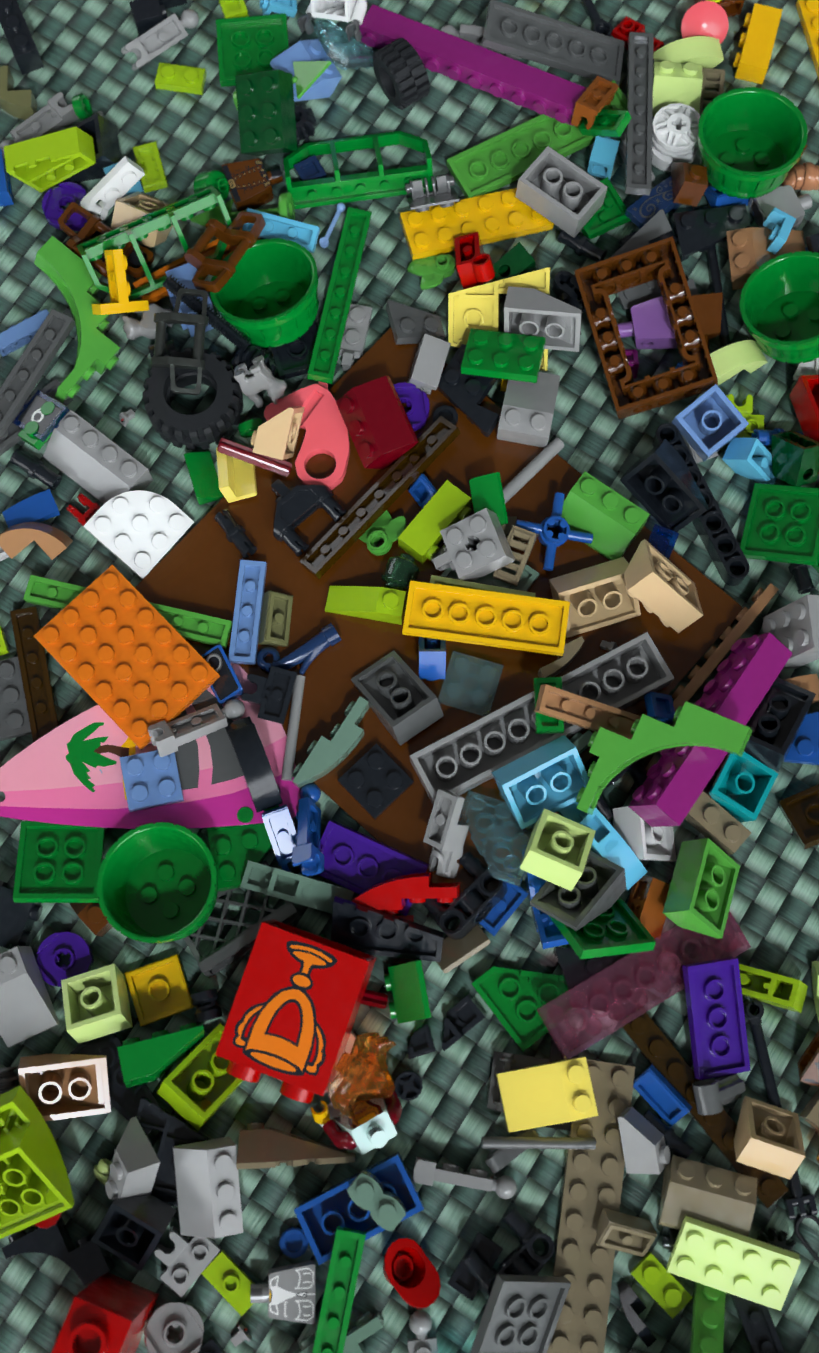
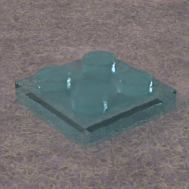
M453 651L447 668L446 679L443 681L438 698L439 703L487 716L490 714L504 665Z

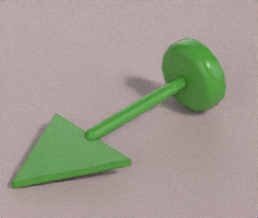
M331 61L293 62V84H296L298 99L303 96L330 66ZM234 91L233 100L238 111L236 91Z
M290 192L280 194L278 208L258 210L273 215L279 214L280 217L295 220L294 202ZM233 199L225 202L230 218H236L242 212H232ZM219 206L190 219L191 222L205 227L210 219H217L226 225Z

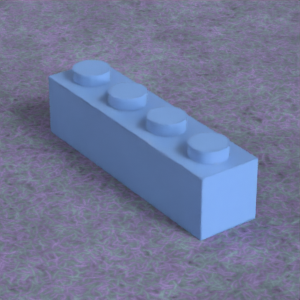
M47 309L39 311L34 316L25 318L17 325H12L9 329L0 332V354L2 357L31 342L49 314Z

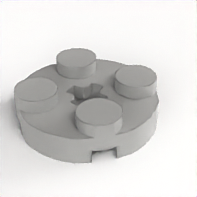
M172 1302L160 1306L151 1314L144 1328V1343L148 1353H198L202 1345L204 1333L202 1318L192 1306L181 1302ZM171 1325L173 1328L180 1327L182 1330L179 1333L180 1340L177 1343L174 1340L168 1341L166 1337L169 1334L168 1328Z

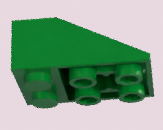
M189 1023L180 1026V1031L169 1034L168 1030H162L152 1033L151 1039L140 1041V1037L124 1040L123 1046H119L117 1049L126 1087L130 1088L156 1081L204 1038L203 1025L197 1027L196 1023Z

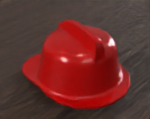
M399 1238L392 1242L386 1250L383 1263V1273L386 1280L396 1289L408 1305L415 1308L430 1306L439 1296L441 1287L440 1277L436 1268L414 1240Z

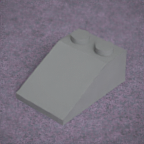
M508 286L504 304L505 333L546 337L545 349L579 352L582 310L534 288Z
M539 372L537 383L508 380L497 439L542 448L547 447L561 376Z
M16 946L0 954V1035L9 1048L59 1025L31 946Z

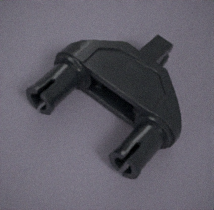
M279 479L271 485L272 491L278 497L275 500L277 507L273 535L278 541H284L297 557L303 554L301 550L306 552L309 544L294 531L295 528L320 508H323L335 523L340 520V516L342 518L348 512L333 498V491L327 486L298 485L288 488Z

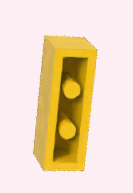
M755 3L752 13L747 12L743 25L744 28H747L746 33L742 32L738 44L742 51L741 53H736L733 67L737 68L736 79L763 84L783 9Z

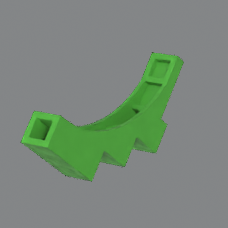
M52 236L38 250L34 264L58 287L70 307L76 323L77 357L74 370L59 385L55 397L64 403L68 397L73 399L81 389L79 384L84 379L88 381L96 371L102 375L107 368L112 370L119 361L117 354L120 347L103 334L110 324L108 321L110 314L93 315L91 304L100 303L94 298L99 289L96 288L84 261ZM93 269L98 280H100L101 274Z
M685 701L683 707L679 706L673 717V721L676 722L674 727L644 714L633 723L630 732L633 735L632 739L600 727L598 732L595 731L589 741V747H591L589 753L599 758L597 762H592L588 770L587 776L590 779L586 788L582 787L577 795V809L592 815L603 789L616 775L635 761L664 749L701 746L724 750L741 757L752 734V729Z

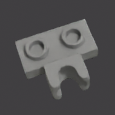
M172 1226L169 1237L175 1245L171 1248H166L159 1243L153 1252L167 1266L160 1274V1279L182 1297L219 1253L220 1246L211 1238L192 1236L188 1240L187 1236L180 1235V1230L177 1227Z

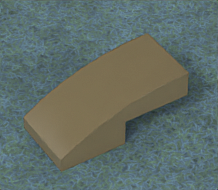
M581 636L565 644L563 656L557 655L558 660L540 668L538 677H555L562 672L579 653L584 643L583 637Z

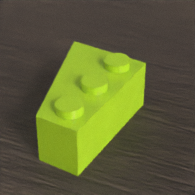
M77 126L3 146L6 172L41 193L96 163L93 137Z

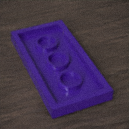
M332 819L329 820L320 840V852L324 855V871L317 875L358 894L388 879L407 874L427 872L429 864ZM406 899V906L399 910V913L407 916L413 903Z
M729 957L682 965L695 1078L705 1080L751 1071L738 958Z

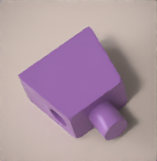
M662 296L632 306V321L617 323L621 338L634 336L636 349L677 348Z

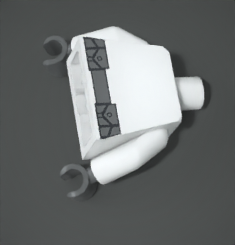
M311 0L306 10L307 15L301 16L297 21L301 33L306 30L307 34L310 35L315 30L311 21L313 18L318 17L344 22L352 21V23L345 27L348 41L355 35L356 41L359 42L362 39L359 25L363 23L367 0Z

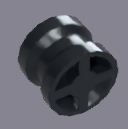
M404 1071L399 1074L394 1084L397 1095L407 1101L417 1098L423 1088L420 1077L412 1071Z

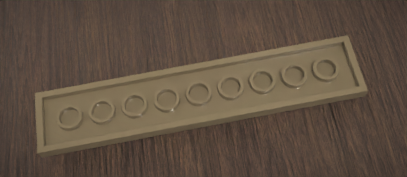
M586 1059L598 1116L572 1121L569 1137H595L596 1149H567L552 1276H565L571 1282V1286L547 1353H604L615 1250L596 1245L595 1238L603 1208L617 1212L620 1211L625 1160L618 1116L626 1107H631L635 1066Z

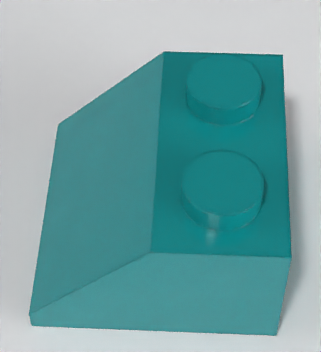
M743 752L741 757L728 753L709 794L715 802L739 822L756 821L778 773L746 752Z

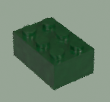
M277 69L235 76L241 154L256 157L298 151L292 74Z

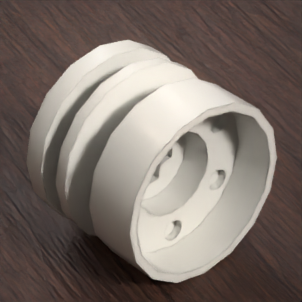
M682 103L669 104L662 107L655 114L652 123V164L658 169L671 172L672 162L691 164L694 161L699 146L698 125L701 116L691 106Z

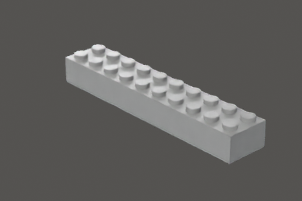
M648 632L563 675L562 690L623 710L644 699V696L650 691L658 692L669 686L674 676ZM533 691L410 755V763L434 805L438 789H445L460 796L494 778L492 775L493 771L563 735L570 738L586 728L564 722L563 733L536 734Z

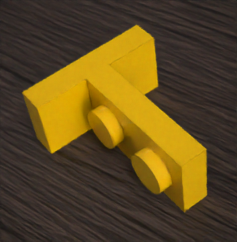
M123 249L104 250L111 302L91 304L93 315L148 311V300L129 301L128 296H130L131 289L129 282L126 280L127 258L123 254Z

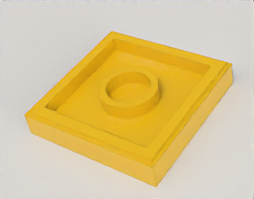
M178 954L124 973L140 1026L148 1025L195 1007L191 1004L190 990Z

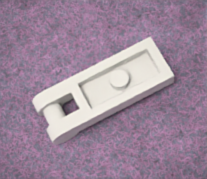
M124 156L82 199L80 206L101 218V221L104 220L108 215V211L115 205V201L122 198L145 175L143 168Z

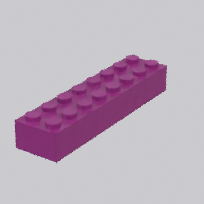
M770 632L738 639L731 647L732 652L727 659L720 663L717 668L718 673L714 679L705 685L703 689L704 694L694 705L746 725L792 655V652ZM683 746L662 750L661 758L648 770L647 779L643 785L634 791L632 795L633 800L628 807L651 827L680 826L728 752L701 746Z

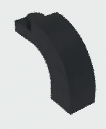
M250 716L229 723L225 729L257 813L282 804L283 802L271 766Z

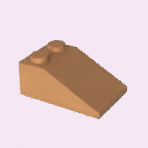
M749 227L726 231L732 289H743L750 275L770 259H775L777 256L790 252L805 251L803 231L791 230L787 241L776 255L767 251L771 242L768 236L772 231L768 228Z
M42 1054L20 1058L18 1067L20 1086L31 1098L45 1121L111 1113L106 1055Z

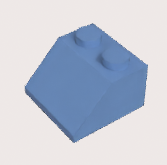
M319 39L300 40L271 60L270 65L273 70L279 69L291 73L292 77H294L293 62L295 61L332 62L300 99L297 98L296 84H293L294 102L329 98L342 78Z

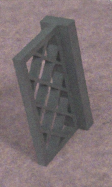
M267 861L261 863L263 865L269 866ZM237 888L218 892L216 902L224 904L221 918L211 916L208 918L209 921L219 922L216 937L202 935L204 923L198 929L197 934L193 933L185 937L184 940L198 962L202 973L211 978L252 951L262 922L275 919L292 925L302 917L294 904L284 900L286 904L275 910L267 908L269 895L265 894L263 906L260 907L249 904L252 890L247 889L244 903L230 901L232 892ZM229 905L242 907L239 922L226 920ZM247 909L261 911L259 921L253 925L244 923ZM224 924L238 926L235 937L230 940L221 939ZM191 937L196 938L195 943H193ZM201 939L214 941L212 952L202 958L198 951Z

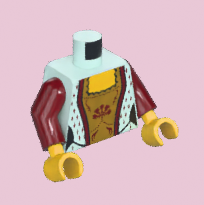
M383 1066L385 1075L381 1078H377L375 1072L372 1071L375 1083L383 1090L381 1092L380 1090L337 1114L332 1117L333 1119H330L328 1105L325 1101H320L323 1109L322 1112H315L314 1108L311 1107L314 1121L318 1124H324V1131L337 1148L354 1149L360 1154H366L374 1148L385 1146L389 1139L396 1136L395 1124L399 1122L402 1114V1105L394 1086H390L392 1077L385 1066Z

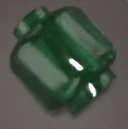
M403 553L400 556L390 557L381 575L385 583L384 587L408 592L410 581H416L420 573L419 567L414 563L415 559Z

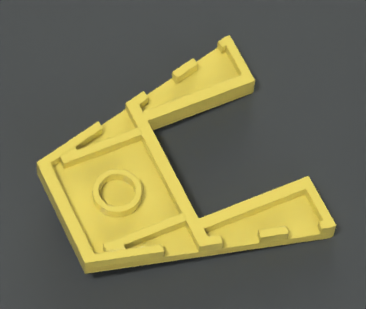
M550 267L449 293L448 342L451 343L450 346L459 348L462 344L467 345L471 328L499 332L500 294H507L508 286L534 288L545 294H550ZM544 349L540 367L542 371H548V349Z

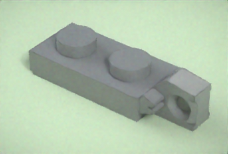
M355 304L350 306L339 356H343L341 362L343 371H348L353 366L354 359H360L363 356L373 312L372 307Z

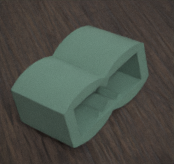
M362 1170L347 1189L352 1201L360 1208L370 1211L373 1220L387 1231L392 1232L406 1215V1208L403 1202L392 1192L384 1190L379 1179L368 1171Z

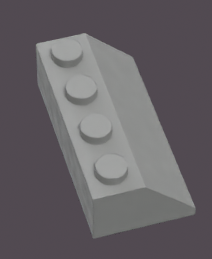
M70 410L54 427L43 455L47 461L102 504L124 492L144 491L153 481L148 468L73 410Z

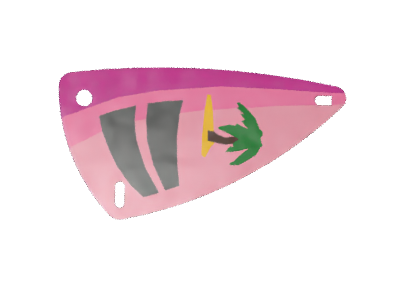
M230 663L244 693H255L257 691V684L251 683L247 679L248 674L239 664ZM209 687L174 720L215 703L222 709L226 703L219 705L211 687ZM241 695L235 698L243 702L245 706V713L239 719L250 716L252 723H254L276 784L280 787V796L283 803L279 804V807L287 804L291 817L294 818L299 807L300 788L296 787L292 781L281 780L287 740L286 733L282 724L258 718L261 705L243 701ZM99 705L80 713L56 727L0 767V792L5 794L4 801L0 802V817L101 828L136 829V827L144 824H156V822L173 823L174 825L177 824L186 828H212L264 823L261 816L264 810L257 813L236 754L224 727L189 743L177 746L178 751L175 752L184 801L130 812L120 757L155 751L157 747L150 742L142 750L139 749ZM226 718L228 724L235 721V720ZM242 807H249L253 811V819L248 823H242L237 818V813Z

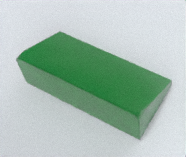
M210 451L185 453V461L199 505L222 499L224 496L219 490V481Z
M500 472L470 479L469 485L474 514L488 508L497 514L501 526L507 524L508 517Z

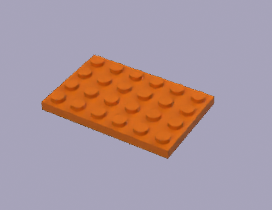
M113 565L105 570L34 635L37 641L141 750L151 742V737L148 734L149 726L163 720L166 723L173 721L220 677L208 662Z

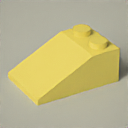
M574 1057L496 1074L508 1132L598 1116L586 1057Z

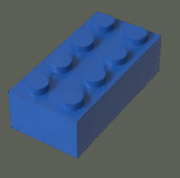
M399 1152L365 1169V1171L372 1173L379 1179L384 1190L392 1192L403 1202L406 1208V1215L401 1221L424 1210V1204ZM359 1173L296 1205L294 1208V1212L319 1265L331 1259L337 1226L366 1232L365 1241L385 1230L373 1220L370 1211L357 1206L348 1194L347 1189Z

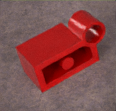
M479 232L454 238L456 267L463 289L483 285L484 282L493 279L495 276L494 267L490 255L484 253Z

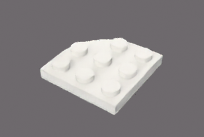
M136 490L121 493L108 500L83 527L137 576L144 579L194 521L164 496L150 491Z

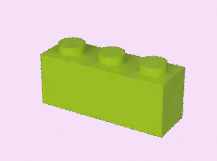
M446 480L400 534L398 546L421 564L427 558L431 560L439 550L438 545L443 541L440 531L469 516L472 511L470 508L471 498Z

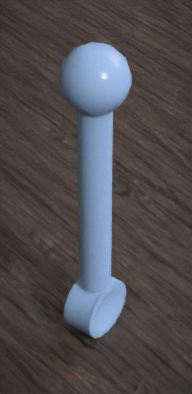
M342 202L337 204V211L325 236L319 240L322 248L329 246L328 239L341 212L345 211L346 206Z

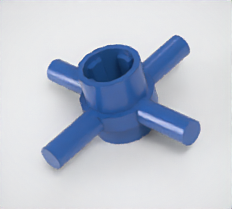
M563 493L554 494L552 514L540 524L518 519L515 522V526L538 534L539 542L546 547L543 569L547 571H553L556 548L562 546L567 540L591 544L593 540V534L570 530L567 521L561 517L565 497ZM548 526L549 528H557L559 530L557 538H552L553 532L547 530Z

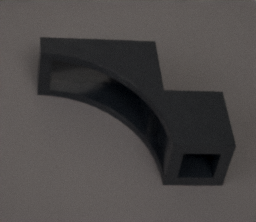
M134 0L129 2L138 35L141 36L168 18L166 9L187 4V0Z
M62 1217L59 1218L55 1225L49 1228H39L35 1225L36 1230L29 1234H26L25 1230L14 1234L8 1238L10 1244L1 1248L6 1259L29 1252L54 1256L72 1268L83 1286L116 1267L109 1251L91 1241L93 1238L91 1234L76 1241L77 1248H75Z

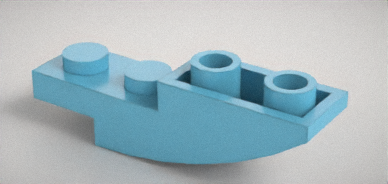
M574 802L557 811L561 816L596 831L590 851L625 868L627 891L647 873V870L632 849L596 807L592 815L577 809L578 802Z

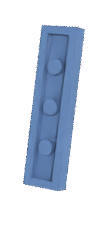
M240 560L228 658L230 663L256 665L267 563L264 561Z

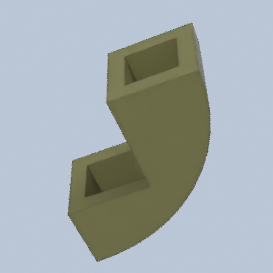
M0 66V107L13 117L26 120L37 112V102L32 90H14V79L8 66Z

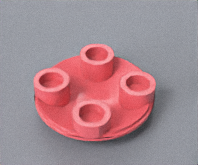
M701 1L690 6L682 19V38L708 36L719 39L721 44L727 35L729 25L725 10L719 4L712 1Z

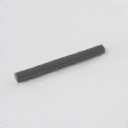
M482 1136L481 1148L596 1149L595 1137Z

